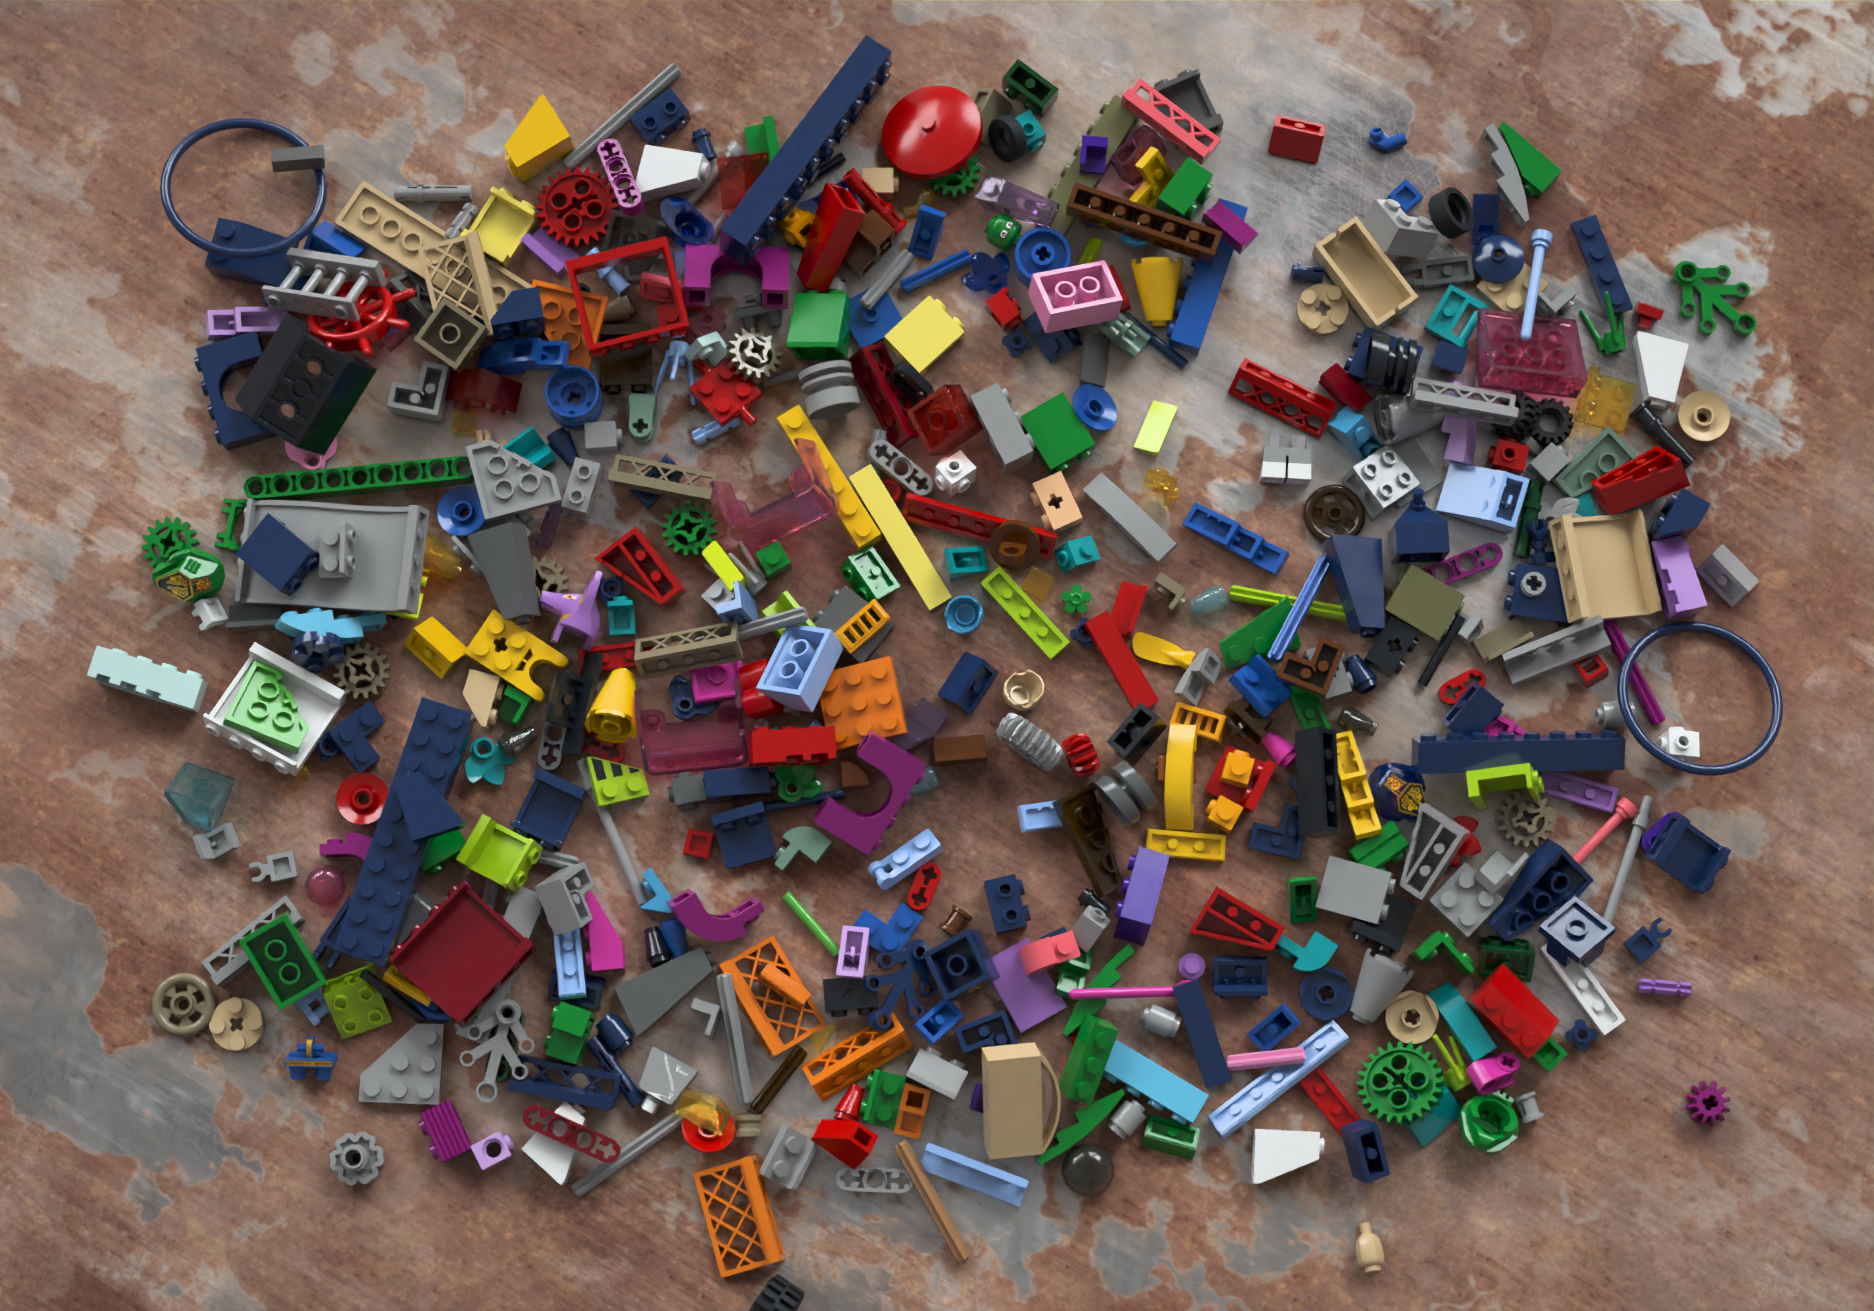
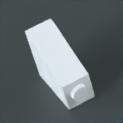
M645 145L636 184L643 202L703 187L705 178L707 179L710 175L711 166L702 153Z
M1638 331L1633 337L1632 344L1643 400H1646L1652 408L1659 410L1669 409L1675 402L1689 344Z
M564 1101L554 1112L586 1126L587 1118L583 1116L586 1111L579 1104H570ZM552 1115L544 1123L545 1126L542 1128L543 1131H547V1125L549 1121L553 1118ZM557 1121L553 1124L552 1131L556 1136H563L567 1132V1125L564 1121ZM536 1132L522 1150L560 1185L564 1186L568 1181L577 1150ZM583 1132L577 1136L578 1145L580 1144Z
M1254 1129L1251 1184L1262 1183L1319 1160V1154H1324V1138H1320V1132Z

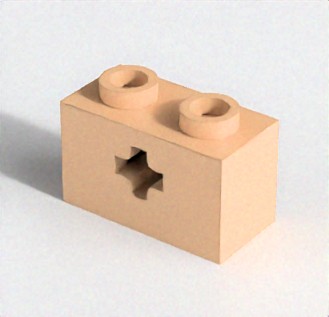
M1061 471L1032 483L1033 492H1030V497L1035 507L1040 506L1044 514L1040 517L1046 530L1051 529L1052 532L1060 533L1082 523L1083 517ZM1052 499H1054L1056 503L1060 502L1058 509H1056L1054 506H1050V502Z

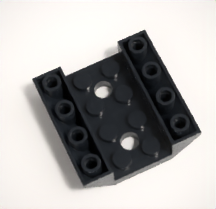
M287 313L235 400L252 420L293 446L325 455L377 369L357 356L349 359L308 333L307 331L310 326ZM308 362H317L321 367V372L319 374L310 373L307 367ZM282 405H291L294 409V416L286 417L281 411Z

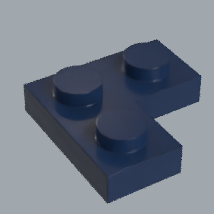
M369 700L326 732L357 773H361L381 758L365 736L383 724L385 719Z
M1285 803L1279 828L1253 822L1247 848L1299 861L1305 837L1299 836L1298 805Z

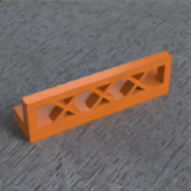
M891 1012L890 1018L895 1027L891 1030L875 1032L869 1026H866L801 1066L822 1102L914 1047L893 1012ZM884 1017L878 1019L880 1025L884 1024ZM871 1038L866 1045L858 1046L861 1040ZM848 1052L843 1059L835 1060L838 1054ZM818 1066H825L823 1071L812 1076L810 1071Z

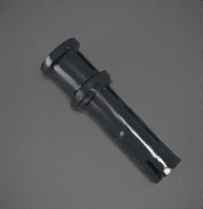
M1645 400L1629 417L1634 418L1644 428L1643 432L1648 434V436L1651 434L1667 452L1680 458L1684 469H1686L1696 458L1662 424L1664 422L1661 416L1658 417L1647 406L1648 402Z

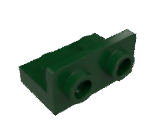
M1494 935L1480 938L1481 949L1477 968L1478 976L1489 977L1503 963L1520 981L1531 982L1536 954L1532 943L1520 938L1506 942L1503 938Z

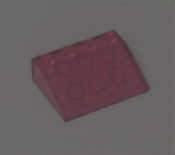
M1484 308L1478 309L1476 373L1479 387L1568 398L1578 397L1588 377L1576 320L1534 315L1531 338L1528 341H1523L1521 339L1524 313Z

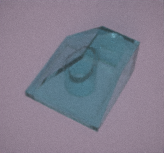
M185 762L164 791V796L185 824L211 832L223 814L235 783V778Z

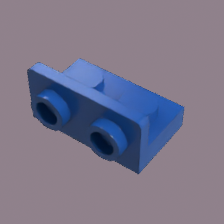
M1259 654L1254 656L1246 666L1234 673L1228 680L1263 718L1278 709L1293 693L1289 685L1276 681L1277 673Z

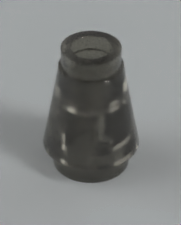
M1344 706L1337 719V725L1342 727V730H1352L1354 733L1373 736L1378 726L1377 721L1353 706H1350V708Z
M528 726L527 728L501 735L497 745L506 759L510 757L515 758L536 741L538 735L532 726Z

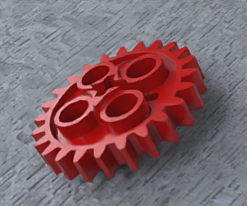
M576 166L573 173H571L569 167H566L565 175L556 171L558 179L554 180L548 177L550 186L542 185L541 188L545 194L537 195L538 200L542 202L536 205L537 211L541 212L537 215L538 220L544 221L541 224L542 229H549L547 232L549 238L556 235L555 240L557 244L561 243L564 239L566 248H569L572 242H575L577 249L580 248L581 242H585L589 248L590 240L592 239L599 244L598 236L601 234L607 238L606 228L613 230L615 228L611 220L619 219L618 214L614 211L620 210V206L614 203L617 199L615 194H611L614 192L611 185L607 186L608 178L600 179V172L598 170L591 175L590 167H587L584 173L581 172L579 166ZM582 186L589 188L586 194L580 195L576 193L578 188ZM558 199L567 200L563 207L554 206ZM578 204L582 209L578 211L574 208V205ZM599 207L602 209L601 213L597 216L589 214L592 208ZM571 220L580 222L576 228L571 229L567 227L568 222Z

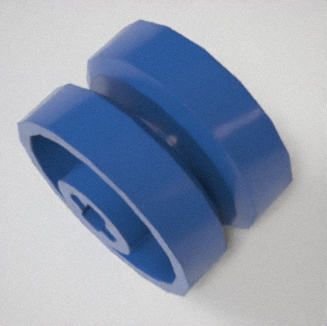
M1038 227L1029 230L1019 239L1015 248L1014 270L1018 279L1028 288L1030 287L1032 274L1070 267L1071 248L1069 243L1060 232L1054 229Z

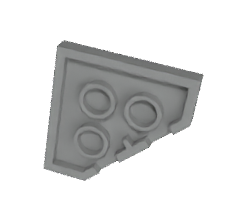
M492 440L466 446L486 522L562 502L554 474L533 465L532 462L504 449Z
M417 1023L360 1075L359 1102L440 1104L445 1025Z

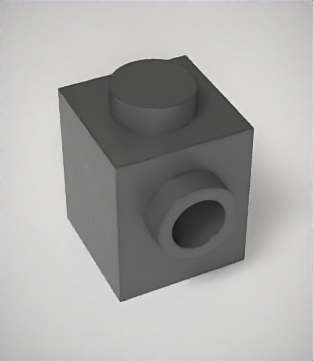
M683 772L676 774L675 779H671L672 786L667 787L670 803L675 802L677 808H682V811H691L698 809V804L708 803L702 773L692 775V772Z

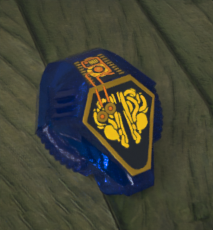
M1390 762L1377 766L1368 778V785L1374 799L1376 813L1389 821L1400 822L1403 819H1407L1411 823H1416L1419 805L1428 803L1424 795L1426 785L1424 778H1422L1423 776L1413 771L1411 766Z

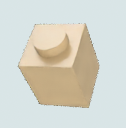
M862 168V178L873 188L882 200H894V192H899V176H894L893 168Z

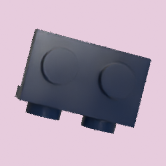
M1036 311L1022 322L1050 364L1056 363L1073 348L1080 347L1083 344L1079 339L1080 334L1076 328L1045 333Z
M1213 957L1214 996H1219L1222 999H1232L1235 996L1259 999L1261 996H1268L1267 957Z

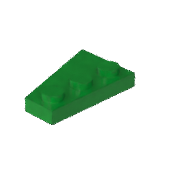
M1285 596L1270 609H1266L1246 625L1244 624L1218 642L1225 668L1248 663L1257 654L1262 658L1268 657V653L1292 609L1288 596ZM1298 631L1287 651L1302 647Z

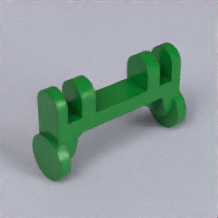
M224 498L223 503L231 505L230 508L222 507L221 513L229 515L226 532H217L216 538L224 541L223 543L215 542L214 547L238 552L241 547L234 537L237 517L247 506V500Z

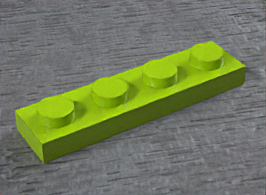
M1000 566L980 583L985 591L1050 661L1070 644V641Z

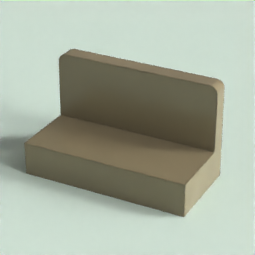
M977 87L972 100L976 104L982 118L983 134L981 143L986 147H991L988 137L989 125L995 118L1008 115L1012 108V103L994 88Z
M1519 617L1473 641L1472 645L1485 666L1502 657L1503 653L1529 642L1534 637L1532 631L1527 633Z

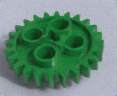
M1401 1041L1398 1042L1397 1048H1393L1389 1042L1387 1045L1388 1050L1384 1051L1381 1047H1377L1378 1056L1369 1054L1372 1060L1371 1063L1362 1062L1366 1071H1358L1359 1077L1363 1079L1356 1083L1358 1088L1362 1089L1358 1092L1360 1099H1364L1362 1105L1365 1109L1369 1108L1370 1116L1372 1117L1377 1114V1119L1380 1123L1387 1118L1389 1126H1392L1395 1120L1398 1121L1400 1127H1403L1404 1120H1408L1411 1126H1413L1415 1117L1424 1121L1422 1113L1427 1112L1432 1115L1433 1112L1430 1106L1440 1105L1436 1097L1444 1096L1443 1091L1438 1088L1445 1086L1444 1080L1440 1078L1444 1073L1441 1068H1438L1440 1065L1438 1060H1432L1433 1055L1430 1051L1424 1054L1422 1045L1415 1050L1412 1042H1409L1406 1048H1404ZM1398 1063H1407L1405 1068L1401 1070L1395 1069ZM1384 1069H1389L1397 1080L1402 1084L1405 1083L1408 1090L1418 1096V1098L1413 1099L1400 1084L1396 1085L1393 1077L1386 1073ZM1417 1080H1426L1421 1087L1414 1086ZM1380 1081H1388L1385 1087L1376 1088ZM1399 1098L1407 1099L1403 1105H1395L1396 1100Z

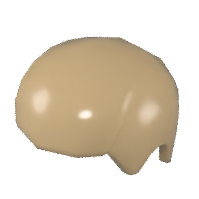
M1027 670L1023 673L1015 672L1004 683L1003 697L1007 704L1019 711L1030 710L1041 701L1044 695L1045 684L1041 676L1032 670Z

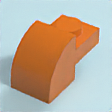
M905 1083L894 1134L920 1140L932 1089Z

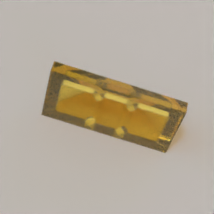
M690 1088L683 1089L674 1113L720 1136L723 1135L733 1112L717 1094Z

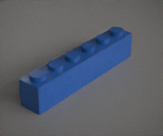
M1218 198V201L1220 200L1244 221L1248 207ZM1222 239L1212 264L1195 258L1192 259L1190 266L1195 267L1192 276H1186L1182 288L1187 292L1184 299H1178L1174 313L1179 315L1176 323H1170L1166 337L1170 338L1169 346L1195 355H1198L1234 251Z

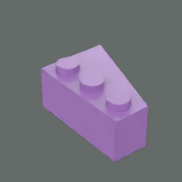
M1682 535L1651 542V557L1656 571V582L1666 622L1697 615L1708 605L1690 558L1688 542L1684 541Z

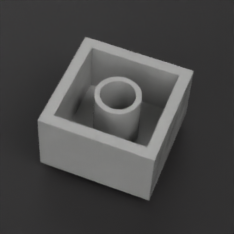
M1466 862L1425 902L1463 940L1468 938L1504 900L1497 892L1492 895L1473 877L1476 872Z

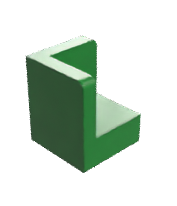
M508 685L504 692L506 698L498 710V717L519 728L532 707L534 700L529 695Z

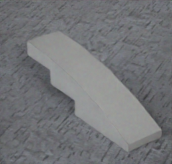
M1492 123L1484 129L1481 137L1492 152L1487 163L1498 178L1493 186V190L1520 229H1523L1529 221L1523 185L1511 153L1496 126Z
M1103 473L1098 474L1083 489L1084 494L1098 505L1104 514L1118 525L1129 539L1157 563L1163 561L1177 547V544Z

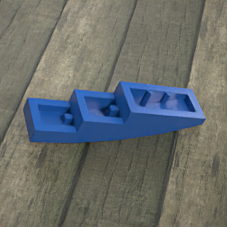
M1196 502L1182 523L1184 527L1209 542L1276 577L1289 557L1288 551L1265 541L1264 537L1241 527L1240 523Z

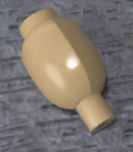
M1370 1222L1359 1224L1361 1235L1356 1241L1358 1263L1365 1269V1273L1381 1271L1380 1265L1384 1262L1381 1241L1378 1236L1371 1232Z

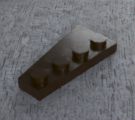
M1094 782L1053 802L1052 805L1098 898H1101L1122 887L1123 883L1115 853L1110 851L1108 843L1110 839L1109 831L1104 828L1101 814H1103L1102 805L1097 802L1095 795L1097 790Z

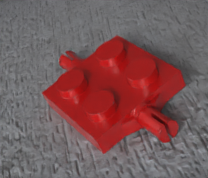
M729 358L711 369L703 360L699 359L696 361L694 367L702 374V377L689 387V391L721 427H724L731 420L741 417L749 427H752L753 424L755 425L758 420L750 413L749 409L752 404L762 397V393L749 378L745 381L743 380L744 374L735 375L734 373L737 368L735 366H728L731 361Z

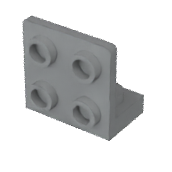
M1385 445L1353 466L1341 479L1346 487L1359 496L1365 507V512L1371 520L1380 516L1389 505L1420 485L1418 479L1391 445Z

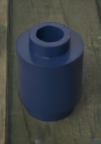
M612 1012L596 1024V1028L599 1030L598 1034L613 1052L619 1050L623 1053L634 1043L631 1040L634 1034L619 1016L615 1017Z

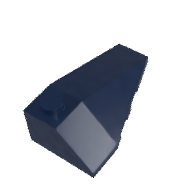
M1547 838L1528 859L1488 924L1507 942L1532 927L1536 920L1545 915L1550 916L1555 913L1556 908L1567 903L1574 896L1578 898L1594 880L1562 846Z

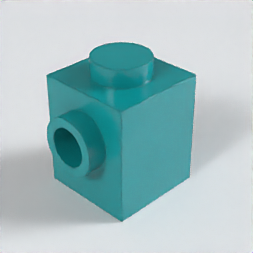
M1031 109L1015 117L1025 132L1027 140L1025 154L1029 151L1031 153L1037 152L1044 146L1043 143L1046 140V133Z

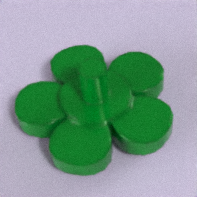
M1073 585L1071 592L1064 591L1061 595L1062 601L1068 602L1064 606L1065 611L1071 614L1076 608L1078 613H1085L1088 609L1086 603L1090 602L1091 594L1088 591L1082 592L1080 585Z

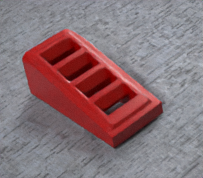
M1598 654L1570 664L1586 689L1609 675L1608 667ZM1591 658L1592 662L1582 668L1581 664ZM1595 668L1598 669V670L1594 671L1593 673L1587 675V673L1590 672V671H1592L1593 669H1595Z

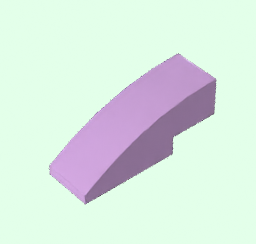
M235 307L234 310H207L205 315L207 341L226 340L256 331L260 337L274 335L287 314V310L269 307Z
M1458 381L1453 382V384L1467 386ZM1451 391L1450 396H1456L1454 392ZM1445 415L1441 431L1450 435L1444 459L1472 466L1476 446V420Z

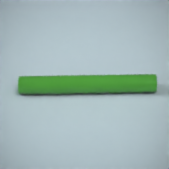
M790 891L782 897L784 902L833 957H836L839 954L840 948Z

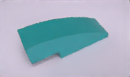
M1450 981L1427 994L1434 1001L1439 1016L1454 1039L1458 1041L1471 1063L1497 1048L1476 1015Z

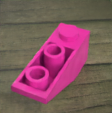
M587 891L585 901L593 917L588 922V925H584L585 941L590 940V951H586L587 967H592L594 973L626 970L624 943L594 893Z

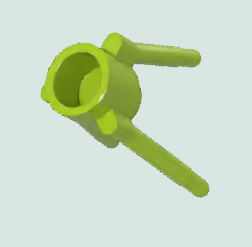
M1434 1035V1041L1450 1066L1445 1071L1447 1077L1443 1075L1440 1078L1444 1080L1446 1088L1451 1086L1453 1091L1456 1092L1471 1082L1466 1074L1467 1067L1453 1036L1449 1037V1041L1458 1061L1456 1065L1438 1035Z

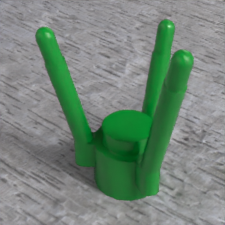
M1606 291L1604 297L1611 331L1603 334V340L1583 309L1580 310V314L1595 338L1599 351L1605 350L1606 355H1613L1625 351L1627 343L1624 336L1623 313L1617 315V330L1610 295Z

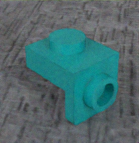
M1091 535L1067 541L1054 551L1057 563L1060 565L1063 574L1069 573L1077 567L1096 563L1101 559Z
M626 596L613 597V601H607L610 637L636 635L635 604L633 600H628Z

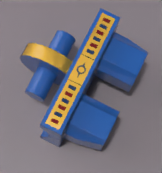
M308 1036L306 1044H297V1051H289L288 1058L284 1059L285 1067H289L292 1080L305 1079L307 1077V1067H316V1079L330 1080L333 1067L338 1060L337 1052H324L325 1044H316L315 1037Z

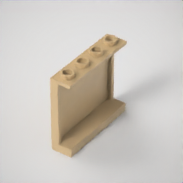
M1642 509L1627 514L1572 518L1571 514L1561 515L1549 521L1568 623L1583 622L1598 615H1601L1603 620L1644 617L1662 610L1661 597L1658 593L1656 571L1653 567L1651 546L1648 542L1646 521L1643 517Z

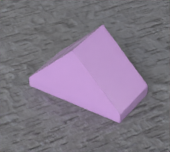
M843 925L836 977L864 978L868 965L869 928Z

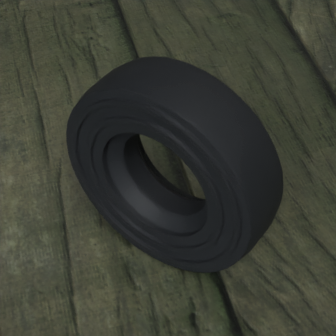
M1003 115L991 121L988 137L995 154L1005 162L1020 159L1025 154L1027 148V140L1021 124L1010 115ZM1004 130L1010 138L1011 147L1005 139Z

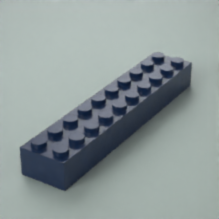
M867 35L863 38L722 225L719 239V249L744 266L750 259L754 260L761 250L760 245L764 240L768 241L775 232L776 228L774 226L779 220L783 221L787 217L791 203L793 201L797 202L802 197L805 191L803 187L808 181H814L819 173L818 167L822 162L827 163L834 152L833 147L836 143L841 144L848 134V127L851 123L855 125L859 121L863 107L865 105L869 106L876 97L877 93L875 91L878 87H884L891 76L889 70L892 66V62H890L892 51Z
M422 697L393 780L399 778L398 774L408 770H414V773L419 772L447 802L476 721L473 713ZM393 781L333 949L340 954L387 969L391 965L389 960L392 957L391 952L398 945L434 838L418 844L412 841Z

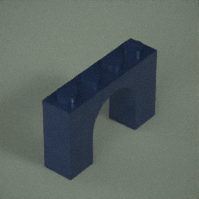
M253 331L196 348L198 357H195L194 361L198 372L203 373L205 381H201V387L204 395L210 398L211 405L207 407L211 420H216L218 429H215L214 433L218 444H222L229 451L278 436L252 420L245 411L231 409L224 401L223 391L228 378L240 369L256 365L264 352L261 337L258 333Z

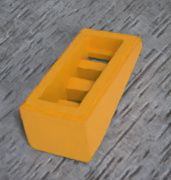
M873 599L834 634L846 650L852 654L889 624L891 618L881 605ZM872 610L881 619L879 622H876L870 615ZM863 617L873 626L870 630L861 621ZM857 624L864 632V635L861 637L852 626ZM846 631H849L856 639L854 644L844 634Z
M1181 702L1176 703L1169 727L1170 724L1182 725L1180 721L1185 710L1188 711L1184 725H1191L1194 714H1197L1198 717L1195 723L1197 725V736L1216 743H1222L1227 729L1225 723L1229 720L1226 716ZM1204 717L1208 718V721L1205 730L1202 731L1200 729ZM1218 721L1215 733L1212 734L1214 722Z

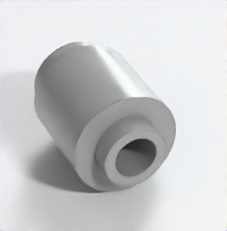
M1618 701L1602 702L1599 704V708L1595 709L1596 723L1601 724L1603 729L1627 726L1622 717ZM1629 702L1634 718L1636 719L1634 703Z
M1152 1004L1151 1009L1145 1007L1140 1022L1145 1023L1143 1027L1145 1030L1166 1038L1168 1036L1174 1038L1182 1018L1176 1016V1013Z
M1134 1099L1131 1103L1125 1100L1110 1118L1111 1122L1107 1127L1124 1140L1127 1135L1130 1137L1144 1121L1146 1116L1143 1112L1146 1109Z

